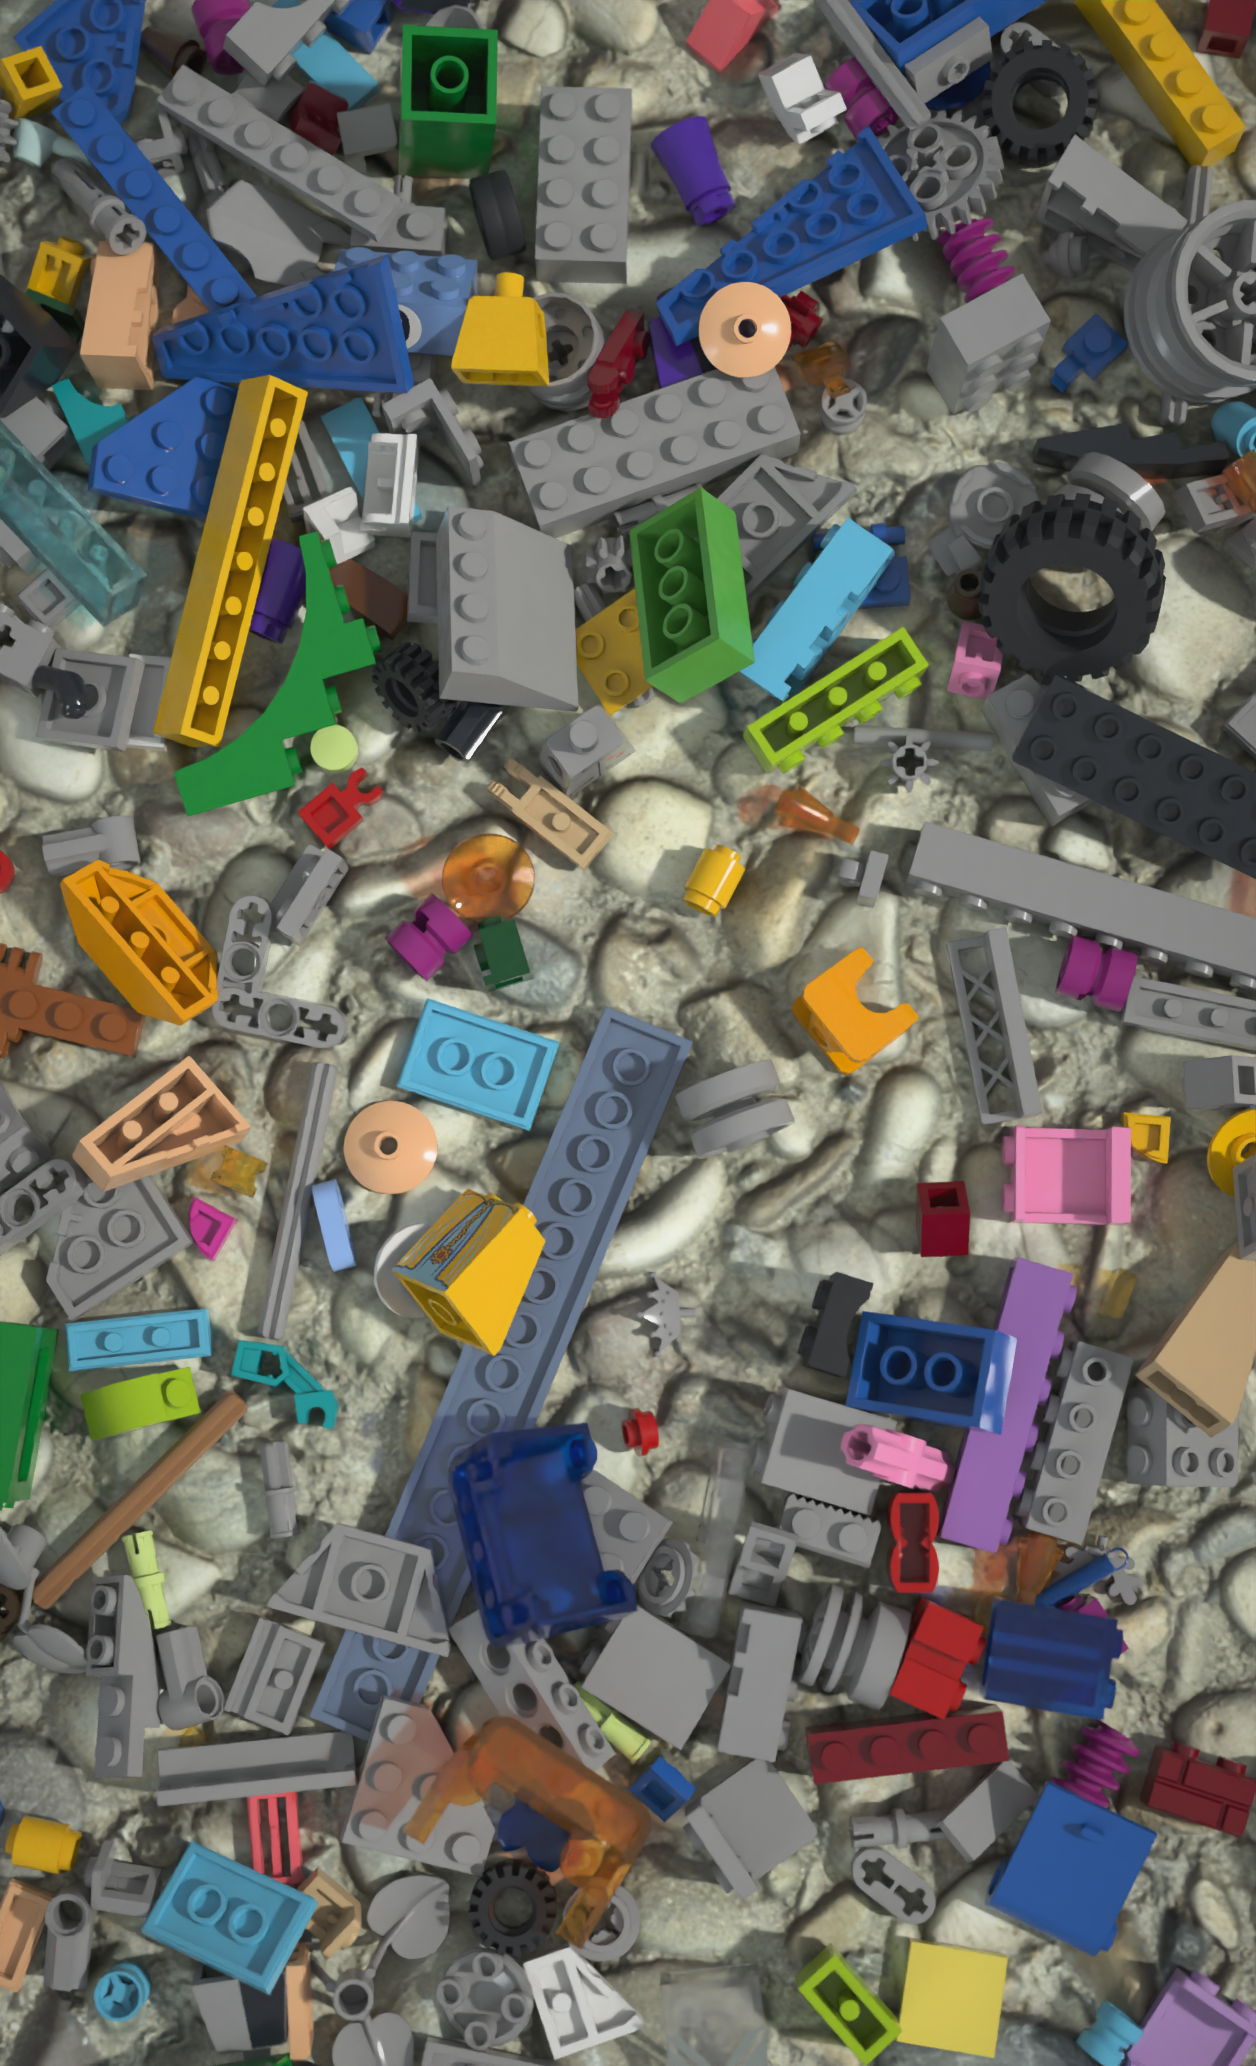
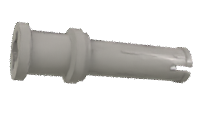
M63 158L54 164L52 168V173L55 174V176H52L53 181L88 215L90 227L95 233L106 236L107 244L115 253L128 255L141 247L146 236L145 225L137 216L128 214L127 207L119 198L106 195L81 170L74 160Z

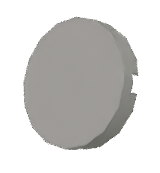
M989 462L988 465L975 466L968 469L955 482L948 502L949 522L957 537L963 534L975 550L989 554L995 536L1001 533L1003 524L1014 514L1021 516L1024 506L1035 500L1038 501V496L1035 492L1036 488L1032 480L1017 467L1002 462Z

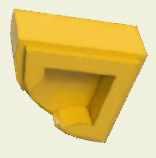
M1123 1112L1121 1114V1125L1125 1128H1131V1147L1140 1156L1151 1162L1162 1165L1167 1164L1171 1117Z

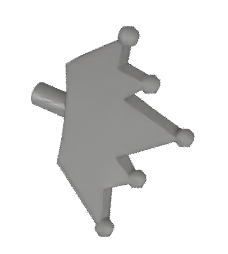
M651 1272L650 1278L655 1280L658 1290L647 1292V1297L655 1299L657 1303L643 1313L637 1312L636 1316L639 1319L644 1317L659 1326L655 1331H650L649 1336L661 1339L659 1349L654 1353L655 1357H660L661 1351L681 1334L680 1317H695V1308L680 1309L678 1292L658 1279L655 1272Z

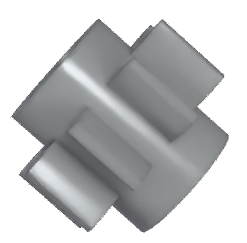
M623 536L606 539L599 537V543L595 551H585L587 583L597 581L598 586L602 589V594L619 591L626 593V587L629 585L630 580H634L631 548L628 549V546L623 541Z
M907 734L905 745L900 748L895 743L889 742L887 744L888 750L894 755L891 760H883L879 763V766L882 768H891L893 775L889 778L887 784L891 786L897 780L905 782L907 793H911L913 782L918 779L928 786L931 780L924 772L926 768H933L939 764L938 760L927 759L925 752L929 749L931 742L927 741L921 747L913 745L911 734ZM905 752H912L913 760L921 761L922 766L916 767L912 776L906 775L905 768L897 767L896 761L903 759Z

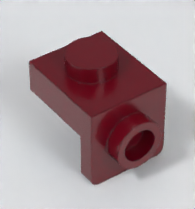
M309 81L289 117L292 132L334 156L342 141L337 128L339 125L337 113L347 111L349 107L348 101L315 81Z

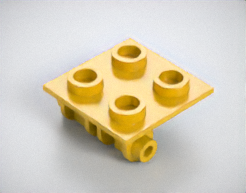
M634 588L575 629L577 666L610 716L654 687L645 681L636 590Z

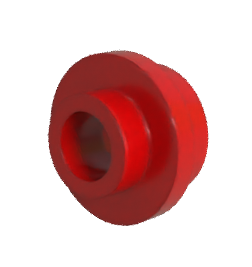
M639 1408L629 1410L628 1420L622 1421V1436L627 1449L633 1448L638 1457L645 1456L649 1450L658 1448L659 1433L652 1411L641 1412Z

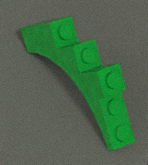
M317 531L299 536L306 571V614L299 648L286 680L265 712L239 738L210 757L174 771L187 817L295 786L297 784L295 775L303 773L295 746L287 748L284 739L336 725L335 714L342 713L341 704L335 685L326 688L324 679L376 664L374 654L383 652L375 625L366 627L363 618L345 623L343 614L351 612L344 586L334 587L329 569L337 566L330 539L321 541Z

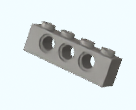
M512 1587L479 1606L448 1628L454 1641L551 1797L592 1775L615 1755L604 1732L595 1722L580 1698L577 1689L570 1682L555 1658L552 1649L545 1642L530 1618L527 1609L520 1602Z

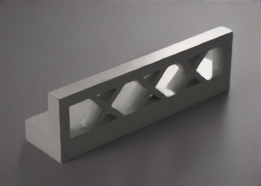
M1007 928L987 930L984 936L947 942L946 949L981 1126L1038 1116L1043 1111ZM984 947L988 966L978 980L962 969L958 951ZM988 974L990 976L992 989L983 984V981L985 980ZM964 980L973 985V988L971 989L968 995L966 993ZM978 989L995 1001L996 1013L987 1025L970 1014L968 1003ZM997 1019L999 1022L1001 1035L993 1029H991L997 1021ZM973 1025L983 1031L977 1040H975ZM986 1035L1004 1047L1005 1058L996 1071L979 1060L977 1048ZM1006 1065L1010 1081L1000 1075ZM982 1071L991 1076L986 1086H984ZM995 1081H998L1012 1091L1016 1110L990 1114L986 1094Z
M342 1730L160 1748L157 1751L160 1786L156 1791L157 1807L356 1785L353 1735Z

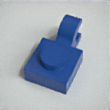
M1095 313L1064 343L1062 351L1067 357L1055 367V374L1049 381L1061 392H1064L1083 372L1094 381L1125 352L1128 343Z

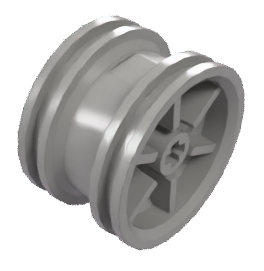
M1241 200L1223 205L1190 226L1157 243L1138 262L1129 280L1124 301V325L1130 349L1141 369L1158 387L1176 398H1183L1192 403L1217 404L1237 398L1256 389V353L1251 354L1252 341L1256 345V200ZM1217 250L1221 256V260L1217 256H1215L1211 251Z

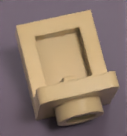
M317 1867L296 1890L315 1898L318 1902V1906L306 1929L320 1940V1953L327 1959H330L339 1948L345 1950L350 1947L360 1934L362 1928L361 1902Z

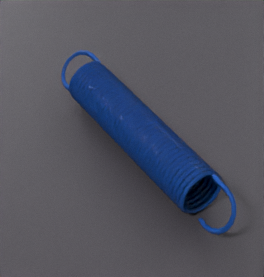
M1114 1548L1110 1551L1112 1553L1115 1550H1121L1126 1555L1125 1563L1115 1569L1105 1553L1093 1559V1561L1091 1560L1085 1566L1083 1565V1567L1072 1571V1573L1070 1572L1064 1578L1062 1577V1579L1043 1588V1590L1041 1589L1035 1595L1033 1594L1031 1599L1039 1612L1029 1617L1022 1616L1020 1609L1024 1604L1028 1603L1026 1601L1018 1608V1615L1022 1619H1030L1038 1614L1045 1613L1054 1608V1606L1056 1607V1605L1058 1606L1064 1600L1066 1601V1599L1075 1596V1594L1077 1595L1083 1589L1085 1590V1588L1127 1565L1129 1560L1128 1553L1122 1548Z

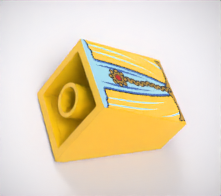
M466 1189L391 1270L440 1333L495 1356L503 1345L545 1244V1239L534 1226L537 1223L536 1217L524 1205L520 1203L511 1205L503 1202L492 1193L484 1195Z

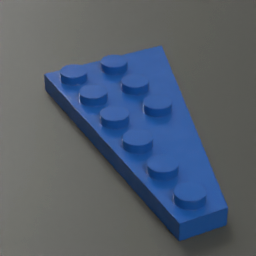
M869 126L857 134L858 142L845 153L837 151L826 160L827 168L812 180H802L751 223L752 230L738 242L731 239L720 249L721 256L706 269H695L656 302L659 315L676 346L699 336V319L704 306L717 291L727 285L738 282L757 283L769 288L780 298L928 228L925 213Z
M388 254L162 327L152 336L163 378L192 380L195 377H200L211 381L240 383L244 379L272 375L297 387L408 393L414 385Z

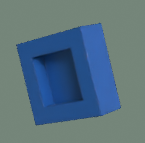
M659 1756L636 1778L628 1790L663 1822H666L690 1799L696 1788L675 1767Z

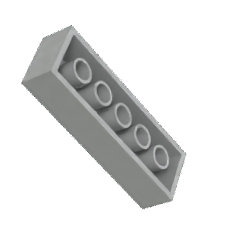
M774 366L764 374L750 378L733 377L716 369L622 402L618 410L615 411L616 413L609 418L597 419V417L588 414L509 442L512 463L537 530L553 538H558L614 518L613 512H620L649 502L654 495L661 494L663 497L692 487L697 483H700L703 487L743 473L761 454L776 459L798 453L801 433Z

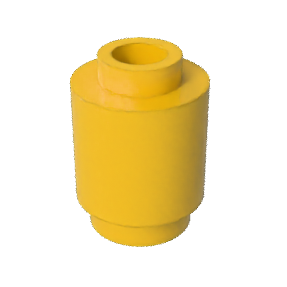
M716 845L714 850L704 848L684 886V890L687 892L683 902L700 913L716 917L720 909L726 908L745 872V868L739 864L741 856L722 845Z
M25 1815L20 1825L14 1823L11 1825L6 1840L5 1853L12 1854V1865L55 1874H59L61 1870L72 1871L78 1858L82 1833L71 1830V1824Z

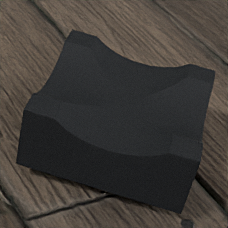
M840 1272L830 1275L829 1281L825 1279L819 1281L811 1308L820 1311L815 1327L810 1325L805 1327L797 1352L805 1356L802 1366L836 1377H845L850 1362L847 1352L849 1327L856 1312L869 1300L874 1283Z

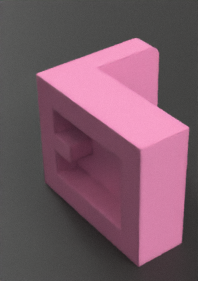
M962 621L947 690L967 697L985 700L987 696L995 691L1003 654L996 647L998 637H989L982 624Z

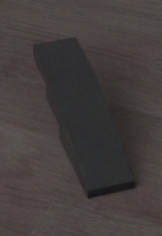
M1128 422L1039 438L1031 453L1032 461L1035 464L1071 472L1085 453L1096 452L1108 455L1124 463L1143 479H1179L1220 474L1230 459L1226 441L1181 449L1177 431L1131 440Z

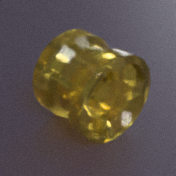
M225 1145L221 1153L223 1157L220 1169L213 1171L210 1180L254 1198L257 1191L255 1181L259 1174L265 1172L268 1163Z

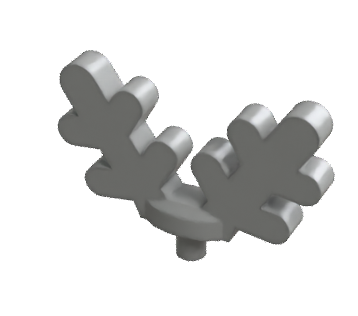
M1102 1535L1098 1536L1097 1546L1085 1544L1083 1549L1068 1545L1064 1548V1553L1072 1559L1068 1563L1061 1560L1053 1561L1052 1568L1057 1573L1051 1578L1050 1584L1062 1579V1577L1064 1578V1576L1083 1567V1565L1085 1566L1094 1557L1097 1558L1104 1553L1115 1569L1125 1563L1126 1557L1118 1556L1116 1550L1110 1553L1112 1549L1106 1548L1108 1537ZM1130 1557L1127 1565L1118 1571H1114V1573L1112 1572V1574L1103 1579L1107 1580L1112 1575L1114 1580L1107 1587V1592L1113 1597L1120 1593L1122 1600L1127 1605H1133L1137 1599L1132 1587L1136 1588L1141 1585V1579L1137 1575L1126 1574L1124 1570H1130L1135 1567V1562Z

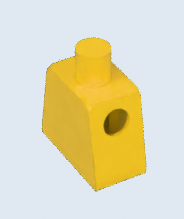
M510 272L499 273L496 275L494 296H473L469 299L451 364V369L463 384L549 386L545 316L534 298L522 297L523 276Z

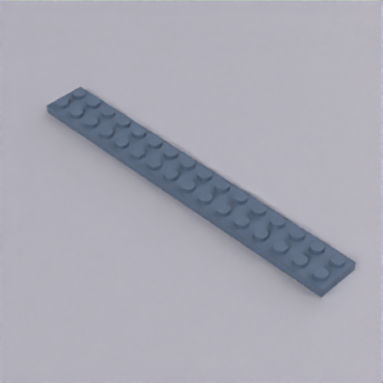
M607 1006L523 1204L536 1217L537 1223L534 1226L545 1239V1244L503 1345L495 1356L467 1344L464 1345L385 1534L389 1537L432 1548L447 1631L455 1621L693 1044L691 1040ZM346 1629L309 1717L368 1741L382 1694L420 1704L440 1655Z

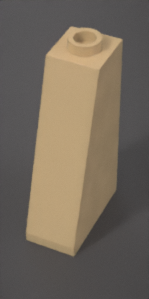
M1239 1240L1220 1255L1135 1375L1211 1438L1231 1426L1236 1420L1256 1353V1261L1240 1260Z

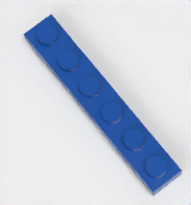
M85 84L51 111L58 123L118 198L125 204L130 213L137 216L143 222L146 233L210 312L257 297L88 84Z

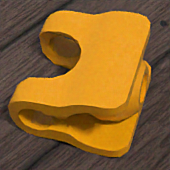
M863 947L855 949L807 984L802 994L796 998L791 1007V1012L795 1019L840 1074L845 1075L854 1073L905 1033L919 1018L918 1014L908 1003L900 1004L895 1009L886 1013L872 1012L860 1003L856 994L857 981L874 962L873 958Z

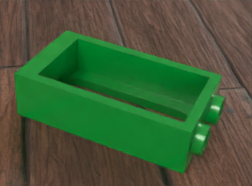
M0 1321V1511L3 1508H14L15 1502L30 1499L59 1329Z

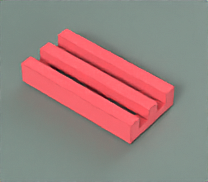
M298 1792L247 1797L252 1869L265 1875L259 1799H268L273 1877L270 1878L288 1886L301 1885L304 1882ZM279 1797H285L291 1875L285 1876Z

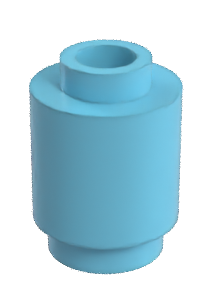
M1229 402L1222 405L1213 415L1211 422L1215 439L1218 442L1226 441L1227 448L1246 460H1256V409L1244 402Z

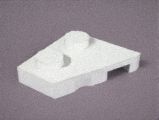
M569 1943L524 1959L523 1966L532 1986V1993L554 2060L644 2028L642 2016Z

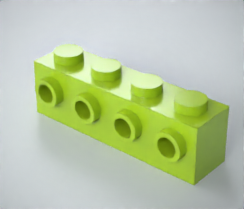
M903 626L748 725L743 738L767 774L772 773L778 768L782 774H785L806 759L803 752L817 743L821 749H824L840 739L845 734L841 729L843 726L854 719H857L861 725L883 710L880 704L882 701L893 694L900 700L922 685L918 678L924 674L929 664Z

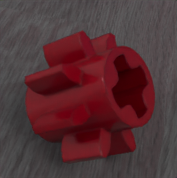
M800 290L798 295L792 298L788 295L780 297L788 311L791 322V338L786 351H789L792 345L796 346L797 344L806 348L815 337L823 321L821 317L816 315L818 311L816 307L819 302Z

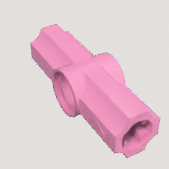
M858 1423L853 1430L844 1433L840 1449L846 1456V1464L871 1471V1476L909 1488L915 1486L927 1491L939 1492L945 1485L952 1484L956 1467L951 1463L950 1453L927 1446V1441L886 1428L883 1430Z

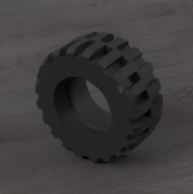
M1076 493L1075 499L1065 500L1064 494L1048 496L1046 505L1042 506L1040 501L1035 500L1024 506L1021 516L1019 514L1012 515L1003 524L1001 533L996 534L979 585L981 590L978 598L979 612L985 616L983 626L988 636L991 638L998 637L996 647L1005 657H1009L1011 654L1017 658L1015 665L1028 672L1031 668L1041 671L1040 677H1044L1047 669H1050L1075 682L1082 681L1083 675H1091L1092 679H1098L1108 676L1111 666L1115 670H1121L1131 663L1133 654H1140L1148 645L1150 634L1155 632L1166 581V577L1163 575L1165 561L1163 553L1158 549L1155 550L1157 539L1148 528L1140 530L1141 519L1130 510H1127L1125 514L1117 511L1118 503L1104 498L1102 503L1090 501L1091 494ZM1056 564L1082 566L1101 576L1112 589L1115 598L1105 606L1092 611L1072 612L1063 610L1048 603L1037 593L1031 583L1030 576L1040 569Z

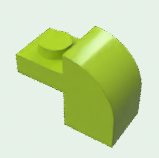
M190 1367L160 1374H150L80 1394L91 1441L201 1413Z

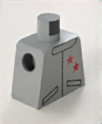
M598 704L550 736L543 743L538 765L552 785L570 798L636 752V750L609 713Z

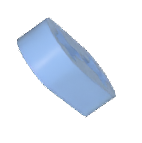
M336 1179L312 1185L316 1211L332 1270L335 1272L357 1266V1257Z

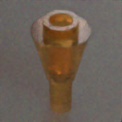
M799 783L795 785L793 790L788 788L783 790L774 809V813L780 816L778 820L779 826L821 834L826 832L851 845L856 840L860 830L859 827L834 816L830 809Z
M1030 1531L1028 1538L1018 1537L1016 1575L1018 1591L1010 1619L1025 1624L1029 1623L1037 1594L1041 1593L1064 1554L1063 1550L1056 1547L1058 1541L1056 1538L1035 1531Z

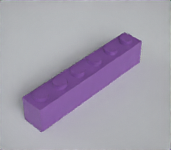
M1019 1257L1011 1260L993 1325V1330L1000 1331L1017 1339L1002 1433L997 1435L964 1429L954 1465L956 1467L952 1484H949L939 1519L937 1536L994 1554L997 1553L999 1544L1007 1545L1013 1526V1518L1007 1516L1012 1497L1020 1498L1026 1479V1471L1020 1470L1021 1462L1025 1451H1033L1038 1436L1039 1425L1033 1423L1037 1404L1042 1406L1046 1404L1051 1388L1052 1378L1045 1377L1050 1358L1058 1359L1064 1341V1332L1058 1331L1063 1312L1070 1314L1076 1298L1077 1286L1070 1285L1073 1273Z

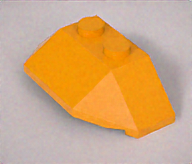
M101 860L92 862L61 881L60 887L78 944L137 1013L181 1026L217 1002V952L158 883L128 871L111 868L110 864Z

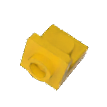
M59 236L58 241H41L27 289L30 288L74 307L85 269L91 266V260L95 256L84 252L86 245L65 236Z

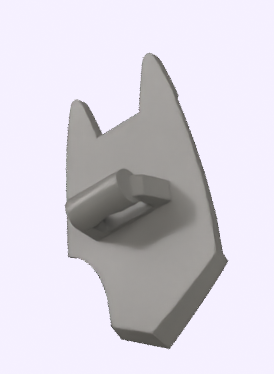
M244 180L237 181L206 210L211 238L216 243L227 246L242 255L251 266L255 279L278 285L291 286L325 275V273L316 268L323 243L350 245L351 235L329 220H325L279 194L247 183Z

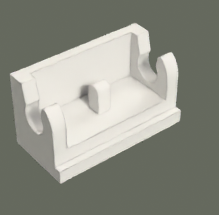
M372 434L371 442L368 445L361 534L411 537L420 453L417 434Z

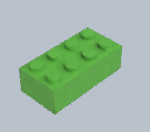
M700 487L629 530L645 681L679 703L689 700L755 663L736 513Z

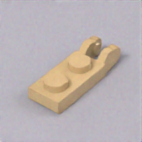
M510 758L503 767H505L507 773L512 778L528 787V791L519 800L505 786L493 780L485 789L496 800L510 809L515 818L581 870L585 871L611 839L613 832L542 776L537 778L520 763Z

